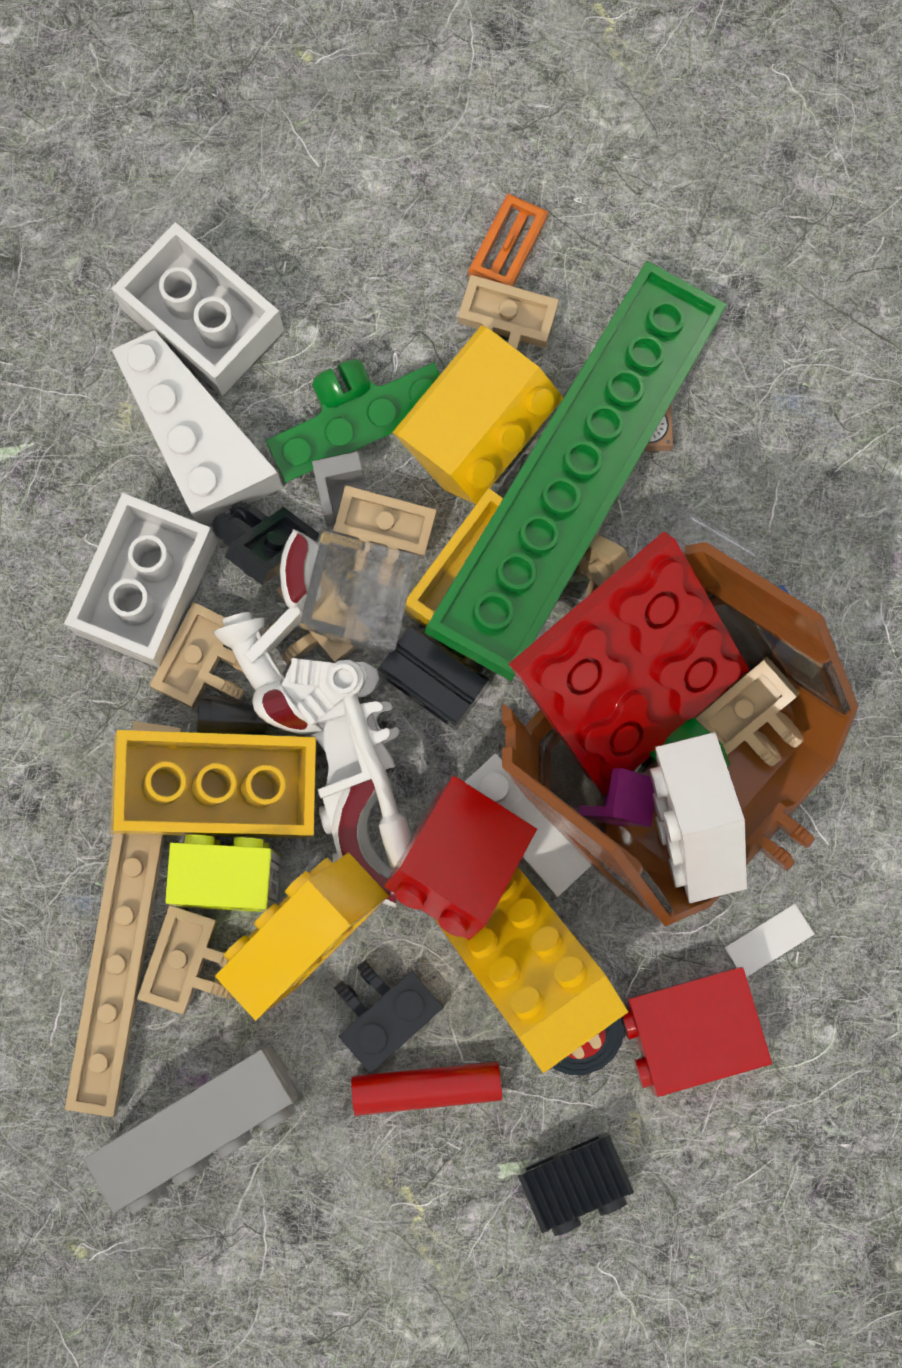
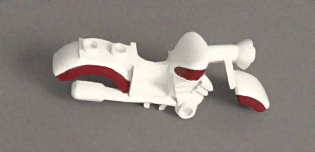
M293 529L285 544L280 564L281 590L289 609L263 636L261 632L264 629L265 618L252 619L250 612H243L222 619L224 627L215 630L213 633L224 645L233 650L242 671L255 689L252 704L257 715L265 722L299 735L316 737V740L326 752L329 766L326 787L318 789L320 799L323 798L324 806L319 807V814L324 831L327 835L332 834L336 848V853L332 855L333 863L347 853H350L389 895L382 904L399 907L402 903L397 900L395 893L384 887L412 836L406 817L398 813L386 773V769L395 767V764L384 744L397 738L400 730L398 727L381 729L378 725V716L382 712L393 709L390 702L373 701L363 704L359 702L360 697H368L376 691L380 680L377 668L367 662H354L352 660H339L336 663L292 658L288 672L284 676L270 654L307 616L308 613L305 608L319 596L317 570L321 558V548L314 540ZM377 800H379L383 817L378 826L390 867L377 856L369 837L368 821L371 810Z

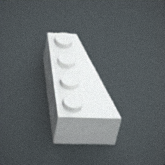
M155 330L112 349L196 522L207 525L223 512L230 513L229 509L237 502L246 501L248 504H251L283 488L278 472Z

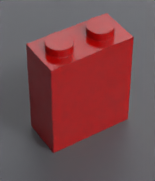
M453 775L436 795L384 887L395 893V897L403 905L412 909H420L438 920L440 927L449 934L470 940L487 925L537 828Z
M734 967L625 998L628 1013L622 1016L621 1020L628 1040L636 1038L641 1058L634 1059L638 1079L642 1089L650 1087L652 1094L656 1097L772 1065L743 967Z

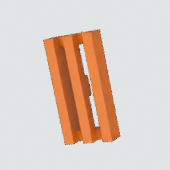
M507 193L468 270V277L474 275L514 287L548 219L549 211ZM512 209L519 210L520 212L491 269L484 268L483 266ZM530 215L535 219L509 271L504 277L500 275V272Z

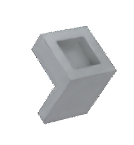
M358 451L312 461L327 527L335 525L345 485L366 491Z

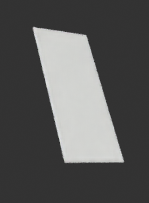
M793 904L726 946L725 950L736 967L744 968L746 977L815 934L796 904Z

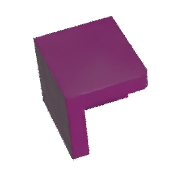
M614 768L611 774L609 792L605 796L604 806L579 805L578 813L585 818L612 825L652 827L655 806L652 793L655 792L651 777L624 768Z

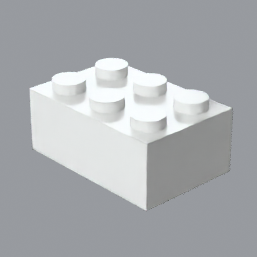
M176 222L111 288L121 309L148 333L155 330L176 356L221 396L235 384L284 331L279 310Z
M122 493L64 624L80 637L159 668L188 612L218 540L211 527Z
M713 732L655 747L658 767L649 769L655 792L652 793L657 812L655 820L662 845L667 844L670 855L668 863L675 888L684 886L689 903L747 889L745 819L716 733Z

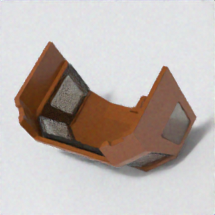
M702 542L686 545L685 552L683 553L750 669L748 672L768 657L799 692V695L780 710V712L789 717L803 735L804 741L799 746L791 747L766 722L758 731L765 734L778 749L782 758L776 765L771 767L765 763L746 741H743L727 755L731 764L728 767V771L745 819L746 866L761 850L771 861L788 871L795 861L788 851L779 847L770 838L781 828L800 846L808 848L814 842L815 838L811 833L793 820L790 815L836 764L859 706L823 615L709 543ZM502 703V722L505 725V747L502 748V768L524 796L597 872L665 927L712 906L719 896L689 903L684 886L675 888L668 863L670 855L667 844L662 845L655 817L657 812L655 806L652 827L618 826L583 817L578 813L579 805L604 806L605 796L592 785L541 710L524 727L514 712ZM647 758L634 772L650 776L649 769L654 768L650 758Z

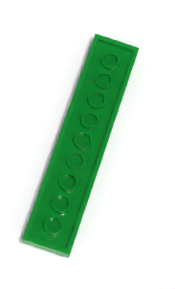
M649 261L645 262L427 624L424 633L512 682L515 673L508 664L535 642L727 306L726 303Z

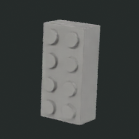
M269 1046L249 1056L83 1160L113 1214L126 1206L134 1214L167 1192L163 1185L164 1182L172 1178L177 1187L210 1166L206 1156L214 1151L217 1152L220 1159H223L253 1139L249 1130L260 1124L266 1132L289 1118L296 1112L291 1104L299 1099L301 1095L273 1047Z

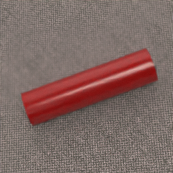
M498 1061L351 1076L355 1116L502 1101Z

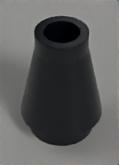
M212 694L211 699H199L197 733L265 735L266 722L257 715L253 705Z

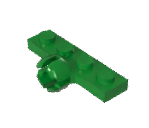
M357 359L347 360L337 365L347 389L345 393H343L331 368L319 373L313 379L312 387L320 402L321 412L316 417L265 440L284 482H289L314 470L312 461L351 453L392 434L440 376L435 362L385 385L376 386L370 380L361 361Z

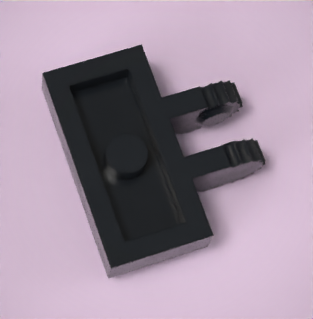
M240 501L231 506L232 508L229 509L230 513L223 512L212 520L213 524L211 525L213 526L212 531L215 532V536H218L219 539L223 540V543L229 546L225 558L261 585L280 572L281 556L293 529L305 534L315 542L320 533L285 507H282L268 517L246 501Z
M364 960L357 967L360 971V976L382 996L373 1006L367 1009L358 998L355 990L343 981L337 984L334 989L359 1017L338 1037L371 1074L444 1007L413 971H410L390 989L369 963Z

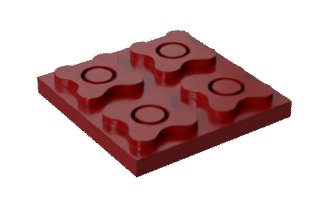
M664 531L508 664L592 785L603 796L609 792L611 774L614 768L634 771L650 757L649 753L655 751V747L662 746L667 737L688 719L695 718L750 670L676 539Z

